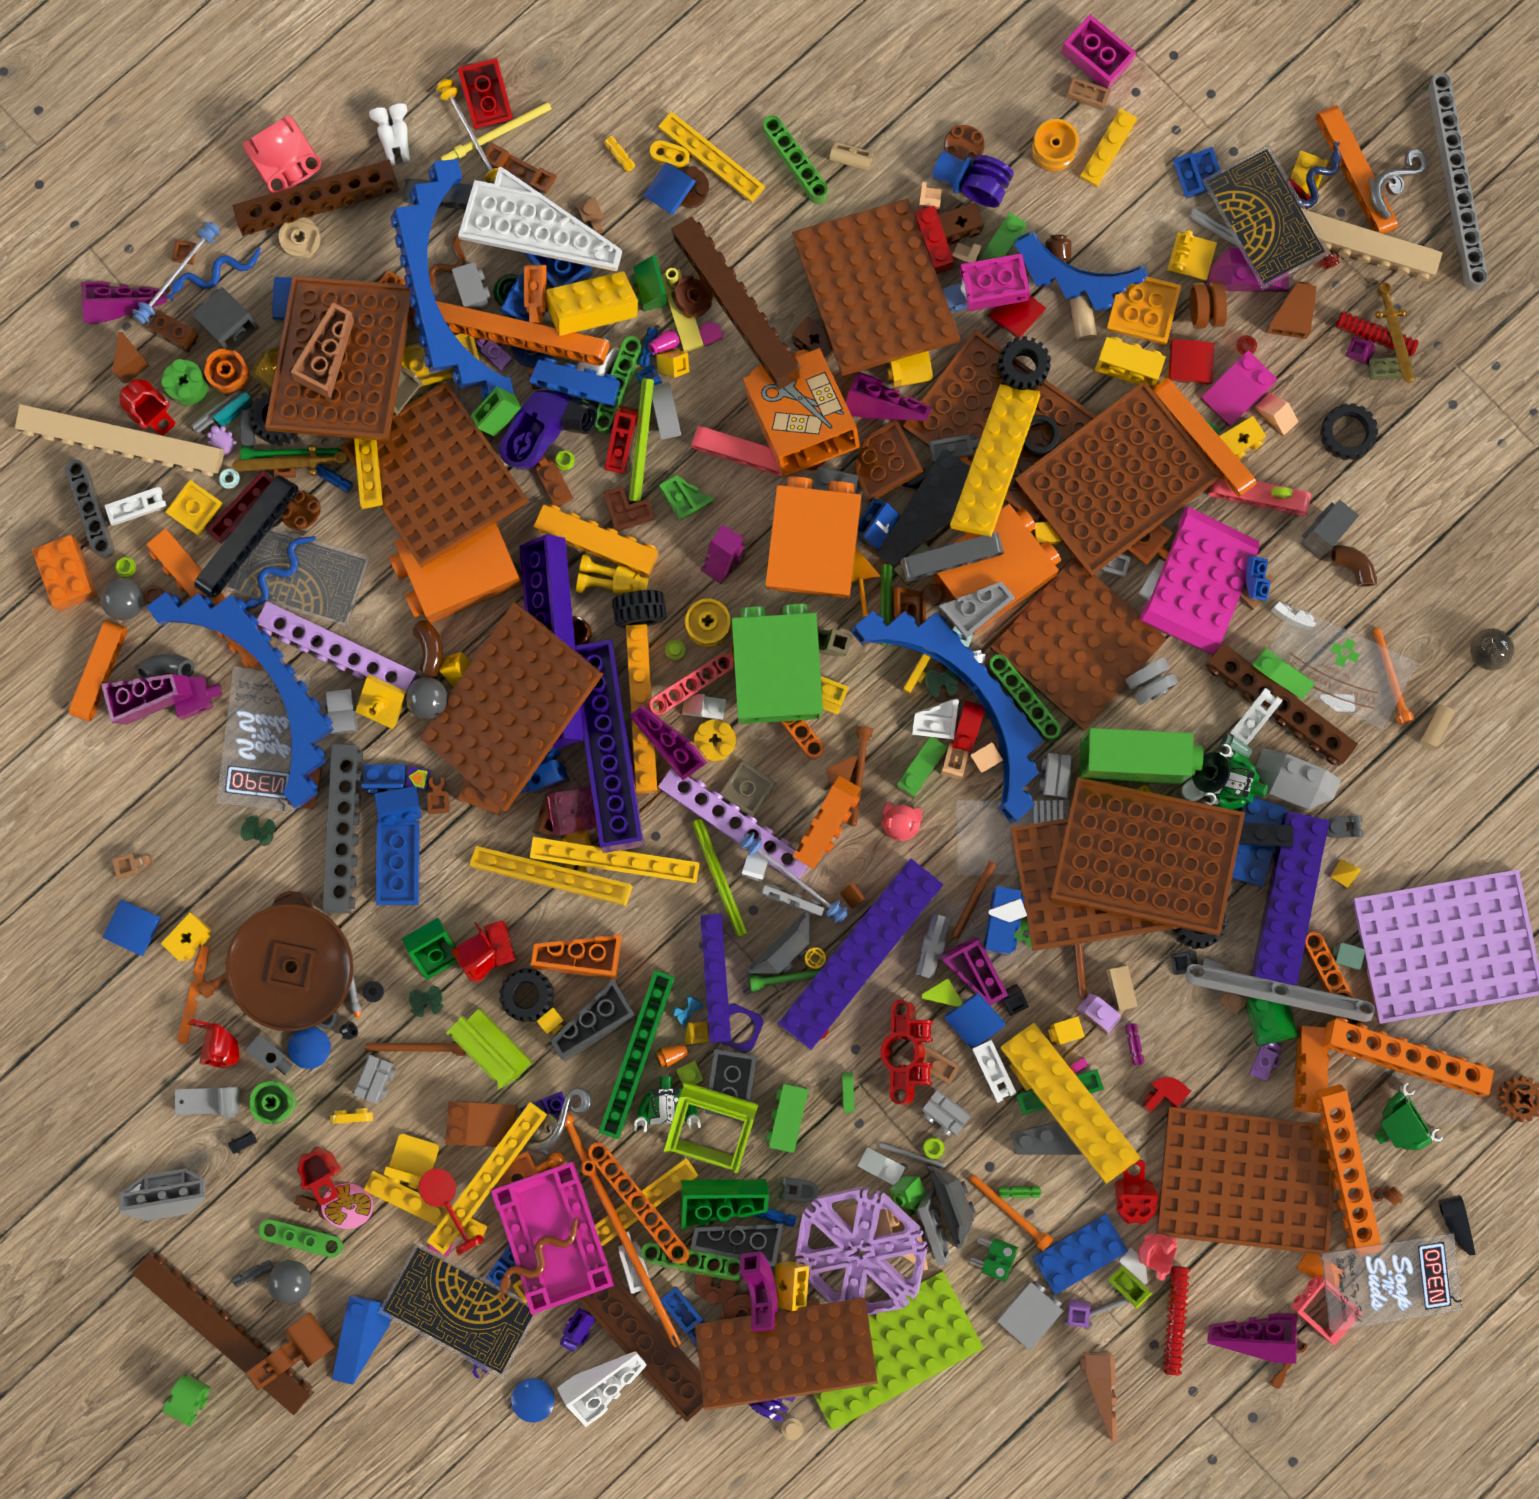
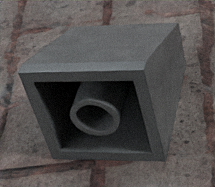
M223 287L213 291L209 299L204 304H199L192 314L197 322L226 350L234 351L259 328L252 316Z

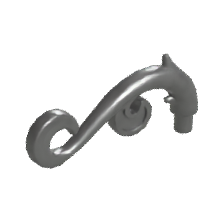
M1411 149L1405 154L1406 166L1411 167L1412 159L1414 158L1419 164L1417 169H1390L1380 173L1375 180L1369 178L1371 203L1375 211L1380 213L1385 220L1392 214L1386 208L1387 204L1381 192L1382 186L1385 181L1391 180L1393 184L1388 182L1386 190L1393 196L1398 195L1404 189V181L1400 176H1413L1423 172L1427 167V159L1425 154L1419 149Z
M573 1088L563 1102L559 1118L553 1114H548L538 1127L541 1132L549 1133V1125H551V1134L545 1139L538 1141L533 1140L534 1136L532 1135L523 1149L548 1155L549 1153L546 1149L557 1142L565 1128L571 1099L576 1095L580 1096L582 1099L581 1105L579 1107L573 1105L571 1110L575 1113H585L592 1104L590 1093L584 1088Z

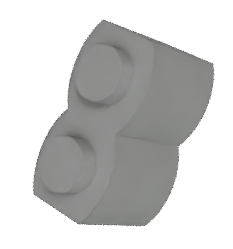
M352 689L326 692V697L323 698L324 709L328 710V716L333 721L331 726L334 730L331 734L338 735L358 732L354 691Z

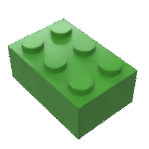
M783 1084L782 1088L778 1087L775 1100H779L778 1109L773 1108L771 1121H774L773 1130L768 1129L766 1142L770 1143V1148L791 1153L795 1152L808 1089Z

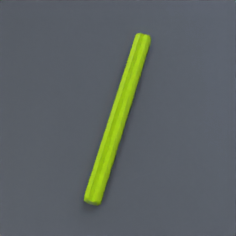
M643 378L641 382L629 500L635 502L641 501L654 386V380L649 378Z
M694 820L692 826L736 937L744 936L747 934V931L703 820Z

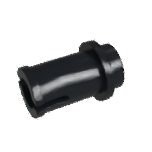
M251 1130L237 1139L232 1138L228 1145L233 1154H240L241 1150L256 1144L257 1139Z

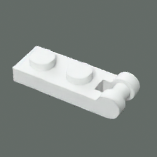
M161 487L104 505L110 524L114 526L155 511L166 509V502L163 501L161 496L163 494ZM154 498L155 503L149 505L148 499Z
M1267 688L1261 692L1230 732L1246 745L1249 744L1283 701L1278 696L1274 697L1270 694L1271 691ZM1264 700L1271 704L1269 708L1262 704Z
M992 1040L972 1048L996 1102L1003 1101V1098L1006 1096L1016 1095L1014 1086ZM1004 1082L1006 1087L999 1090L997 1084Z

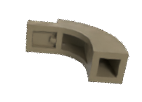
M818 629L819 654L846 656L853 635L836 629Z

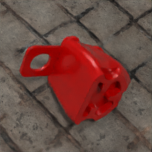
M133 379L126 387L120 390V407L141 428H148L151 425L159 435L164 436L175 426V421L166 412L169 408V402L165 400L161 392L153 387L149 381ZM162 419H167L168 426L164 429H159L158 423Z
M475 922L474 924L479 933L456 946L451 953L469 980L479 983L494 968L496 953L481 928Z
M195 1019L188 1021V1025L207 1029L201 1051L200 1064L216 1068H229L238 1063L240 1059L238 1040L217 1023L212 1024Z
M318 1146L314 1147L310 1153L301 1154L297 1173L302 1181L300 1187L303 1190L311 1189L320 1205H324L338 1197V1192L331 1178L340 1173L341 1166L336 1161L334 1154ZM323 1185L331 1188V1195L328 1198H322L319 1195V1189Z
M1138 1160L1133 1165L1140 1167L1139 1174L1130 1175L1127 1168L1123 1171V1179H1119L1114 1183L1117 1200L1116 1210L1127 1224H1145L1156 1213L1158 1194L1153 1183L1145 1180V1162Z

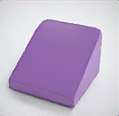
M1070 1299L1067 1325L1089 1328L1091 1302Z

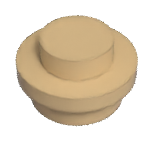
M788 1418L783 1422L782 1434L785 1438L796 1440L802 1435L803 1425L798 1419Z

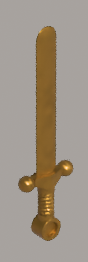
M1382 282L1377 289V293L1383 299L1385 311H1377L1375 317L1377 319L1386 318L1402 377L1405 382L1412 383L1415 377L1397 317H1405L1407 312L1404 309L1397 310L1393 307L1389 293L1391 286L1387 282Z
M310 445L308 448L310 455L242 459L234 461L232 467L235 471L310 467L309 474L316 476L318 464L337 463L340 466H344L348 463V457L342 451L337 452L336 455L317 456L315 454L316 446Z

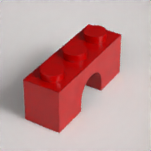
M935 205L915 211L914 216L936 274L952 270L954 260Z

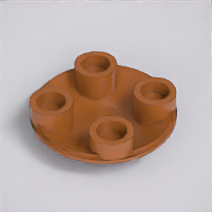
M969 125L954 126L948 132L944 141V150L963 160L971 157L974 161L977 155L983 154L985 146L983 134Z
M298 491L295 498L281 514L283 523L288 528L294 530L310 527L320 515V502L314 495Z

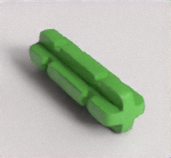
M1000 1186L999 1196L1000 1198H1008L1009 1196L1011 1198H1029V1196L1031 1198H1040L1041 1188L1039 1186H1031V1188L1028 1186H1011V1188Z

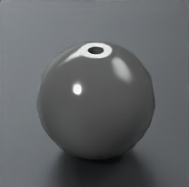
M117 578L104 586L100 595V603L108 616L124 621L132 619L140 613L144 604V595L138 584L131 579Z
M432 677L416 679L406 691L405 702L407 708L415 717L423 720L435 719L442 711L444 712L448 704L447 689L439 680Z
M285 1260L272 1268L268 1276L267 1287L275 1301L293 1305L301 1302L308 1295L311 1289L312 1278L309 1270L303 1263Z

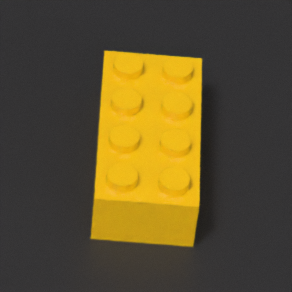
M624 271L546 290V308L559 336L637 317L638 299Z

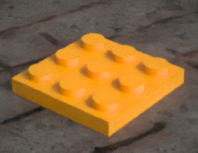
M1145 277L1146 280L1137 285L1133 283L1127 286V290L1120 294L1115 293L1106 330L1166 345L1181 285Z

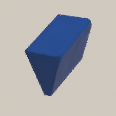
M654 365L635 373L640 386L643 378L653 379L654 385L662 383Z

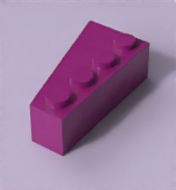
M176 674L101 684L111 723L128 725L193 696L188 676Z

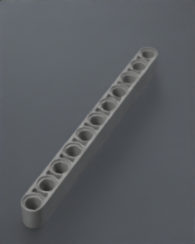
M1440 72L1429 83L1428 93L1463 281L1467 289L1475 291L1486 282L1487 269L1452 82L1448 74ZM1435 82L1441 83L1443 87H1438ZM1439 101L1445 102L1447 107L1441 106ZM1443 120L1448 121L1450 123V126H1446L1443 123ZM1446 140H1451L1454 145H1449ZM1450 159L1456 160L1458 165L1452 164ZM1454 178L1459 179L1461 184L1455 183ZM1457 198H1462L1465 204L1459 203ZM1461 217H1465L1469 223H1464ZM1464 237H1469L1472 243H1468ZM1468 256L1474 257L1476 263L1471 262ZM1472 275L1477 276L1479 278V282H1475L1472 279Z

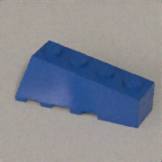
M546 357L544 361L538 360L529 381L533 385L615 407L621 384L620 381L616 380L617 376L606 373L604 377L596 375L597 371L585 368L584 371L576 370L577 366L565 363L564 366L557 365L556 360Z

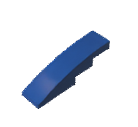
M676 1286L661 1298L660 1301L697 1346L695 1324L706 1323V1321Z

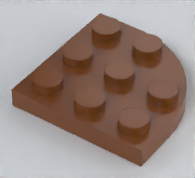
M897 419L874 431L863 442L858 459H856V474L859 475L858 481L869 502L924 473Z

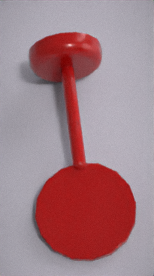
M436 1168L428 1170L423 1174L418 1187L421 1198L432 1207L445 1206L465 1241L456 1247L458 1256L483 1242L484 1238L480 1234L469 1239L449 1203L453 1200L456 1193V1184L453 1177L447 1171Z

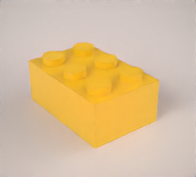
M1106 337L1094 371L1137 386L1145 380L1152 389L1159 379L1166 356H1163L1161 352L1156 350L1148 351L1142 349V346L1135 343H1124L1117 337Z

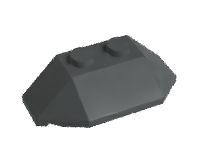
M805 911L746 971L749 974H780L782 971L786 973L794 965L792 961L797 956L801 959L809 950L807 948L809 945V913Z
M928 1165L927 1169L954 1244L959 1249L962 1247L974 1221L973 1214H976L972 1201L968 1202L965 1195L969 1193L965 1181L960 1182L959 1178L932 1165Z

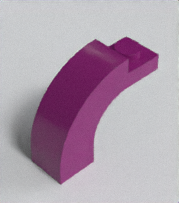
M761 1251L740 1254V1275L747 1282L751 1295V1329L754 1332L774 1330L775 1313L778 1312V1300L770 1264Z

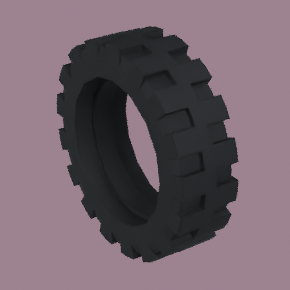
M1347 403L1342 404L1339 407H1335L1322 422L1320 430L1322 444H1325V449L1333 453L1334 457H1341L1342 460H1355L1358 457L1364 456L1375 444L1376 436L1378 435L1377 421L1373 419V414L1370 411L1367 412L1364 406L1359 407L1355 403L1347 405ZM1342 416L1355 417L1361 421L1366 432L1363 443L1354 448H1348L1338 443L1333 436L1332 430L1335 421Z

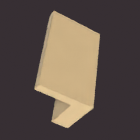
M1128 965L1106 970L1116 1011L1138 1007Z

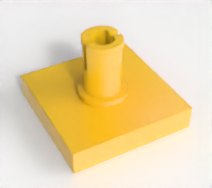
M369 675L366 678L355 712L393 729L397 724L407 692L375 676Z

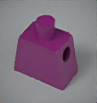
M188 677L193 696L175 704L177 717L185 720L213 708L212 698L222 695L220 683L209 685L205 677Z

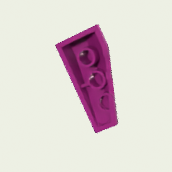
M103 281L81 282L83 321L89 324H99L133 314V309L139 310V302L149 304L160 289L143 286L131 289L127 284L114 287L109 286V282ZM166 290L152 307L167 303Z
M858 372L846 400V405L852 416L927 421L932 409L931 407L913 397L900 395V390L895 387L892 390L883 385L884 381L876 377Z

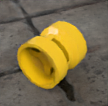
M811 948L806 952L805 963L809 968L819 969L824 965L826 955L822 949Z

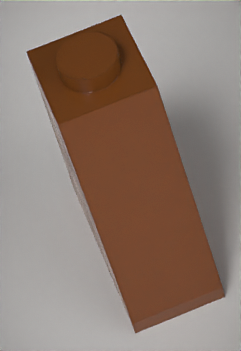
M1309 282L1296 283L1267 327L1266 333L1307 339L1311 333L1317 286L1311 285Z

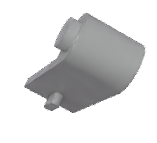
M240 1087L175 1089V1115L222 1113V1118L235 1117V1113H240Z

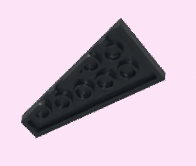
M943 449L876 555L894 566L951 520L971 466Z

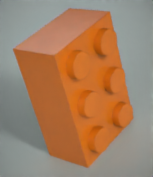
M68 535L32 549L52 607L61 611L98 597L79 542L75 537Z

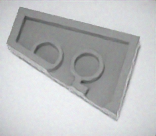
M1001 581L967 596H962L954 601L939 605V608L963 636L968 638L1014 600L1015 597Z
M764 885L762 896L802 911H807L813 915L822 916L824 908L821 907L822 903L812 899L807 902L802 900V896L790 892L787 894L782 892L781 888L770 885V887Z
M935 1188L926 1190L927 1195L921 1200L917 1208V1215L919 1220L923 1222L924 1236L930 1242L931 1256L936 1260L938 1266L946 1265L950 1253L945 1231L942 1227L939 1228V1216L941 1214L939 1207L935 1208L933 1197L936 1196Z

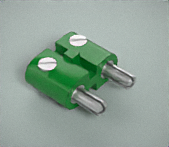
M979 1237L977 1243L989 1248L988 1256L985 1261L971 1257L970 1264L982 1268L981 1273L1006 1283L1019 1247L995 1237L993 1241Z

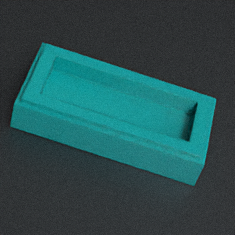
M245 392L213 417L221 427L225 426L240 415V410H246L253 405L254 401Z

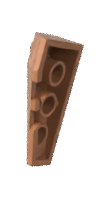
M1109 1351L1083 1352V1358H1080V1369L1084 1371L1109 1439L1112 1442H1117L1116 1412L1113 1411V1407L1116 1404L1114 1389H1112V1385H1116L1114 1355Z

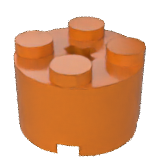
M219 349L208 356L204 373L206 379L216 391L230 396L232 393L246 388L251 380L250 369L238 352Z

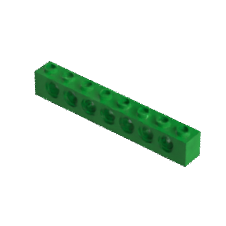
M654 970L598 1132L600 1134L618 1140L621 1138L675 981L674 976Z

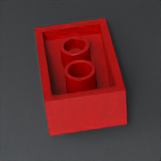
M498 56L457 68L474 129L513 119Z

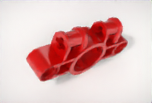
M901 999L896 1000L892 1005L891 1034L884 1039L880 1055L884 1065L890 1069V1099L895 1104L906 1106L914 1100L915 1085H932V1081H930V1068L933 1067V1063H923L925 1059L923 1043L933 1042L931 1038L933 1020H916L915 1006L911 1002ZM906 1005L907 1012L901 1015L900 1008ZM910 1039L914 1044V1059L909 1065H898L897 1067L891 1059L893 1054L892 1046L897 1040ZM904 1090L906 1094L904 1100L900 1101L899 1093L900 1091Z

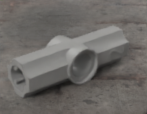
M937 914L932 915L927 935H925L921 946V956L915 975L933 980L939 960L937 956L943 953L946 941L944 939L950 918Z

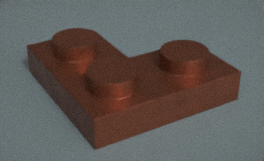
M623 486L603 492L614 528L617 532L655 520L649 499L629 505Z

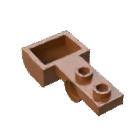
M311 1312L283 1332L289 1342L245 1373L257 1391L298 1361L302 1360L308 1368L335 1348V1345Z

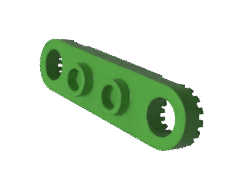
M268 1219L262 1222L259 1227V1234L266 1241L332 1258L338 1256L343 1249V1243L339 1237L294 1224ZM273 1224L275 1226L276 1233L273 1236L266 1235V1225ZM330 1240L335 1241L338 1245L334 1253L326 1249L327 1243Z

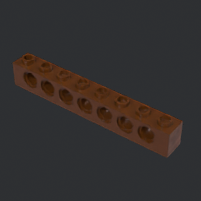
M389 159L232 206L242 236L265 229H272L284 223H292L303 217H313L320 213L351 206L358 202L371 200L382 195H389L400 190Z
M1225 643L1218 647L1205 666L1208 667L1209 673L1215 677L1220 676L1225 680L1224 683L1233 690L1236 688L1248 702H1254L1258 698L1260 688H1267L1274 697L1278 696L1281 698L1285 708L1284 711L1276 709L1273 712L1272 716L1276 718L1275 722L1283 728L1288 727L1292 731L1291 734L1297 739H1303L1309 743V748L1314 752H1321L1325 755L1326 761L1334 766L1336 764L1338 766L1344 764L1358 745L1345 733L1281 685L1263 674ZM1226 663L1234 666V673H1229L1225 670ZM1242 676L1250 678V686L1242 683ZM1265 700L1262 702L1267 708L1271 705ZM1293 714H1298L1301 717L1300 724L1293 721ZM1310 726L1317 728V736H1312L1310 734ZM1327 739H1331L1334 741V749H1330L1327 747Z

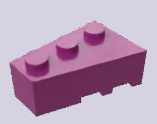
M723 524L710 542L707 551L710 557L704 559L705 564L702 566L701 571L721 584L734 565H739L744 559V538Z
M973 936L937 956L975 994L979 993L989 1005L1008 996L980 939Z

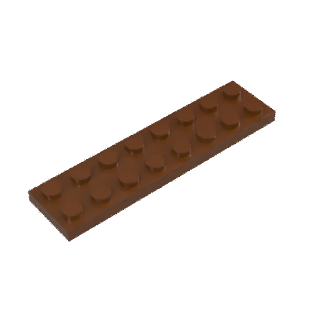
M610 1269L614 1286L578 1298V1300L626 1354L635 1351L646 1363L642 1373L680 1416L688 1422L704 1407L700 1370L677 1344L676 1347L672 1345L665 1330Z

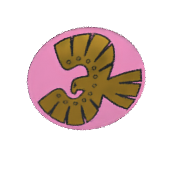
M344 1183L335 1186L338 1197L321 1205L324 1218L333 1226L342 1229L356 1228L364 1224L370 1218L373 1211L371 1195L364 1191L363 1187L356 1184ZM331 1189L327 1191L323 1198H328L331 1195Z

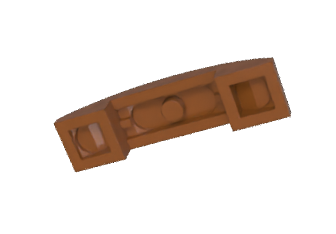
M492 142L484 152L492 168L503 167L537 192L547 194L557 178L555 174L541 167L538 169L510 155L507 150Z

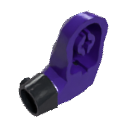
M553 390L535 391L517 412L509 430L503 436L499 444V455L504 463L514 469L525 470L532 468L540 461L547 448L555 442L560 431L565 430L585 435L590 433L597 421V409L595 406L563 392Z

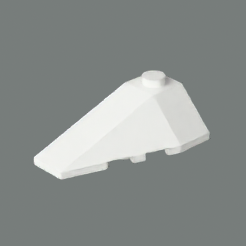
M635 1351L576 1374L557 1389L565 1405L587 1427L608 1410L607 1405L613 1398L617 1399L621 1395L619 1391L625 1384H630L645 1368L646 1363Z

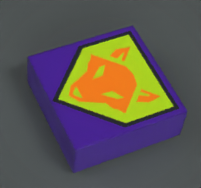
M409 766L405 787L416 786L418 790L426 791L431 771Z

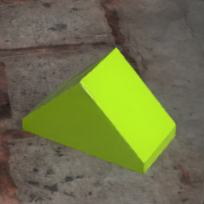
M948 978L923 993L920 998L953 1007H959L963 1003Z

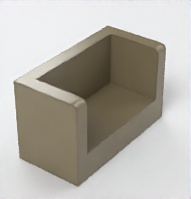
M401 366L394 414L396 415L400 413L423 384L414 373L404 366Z

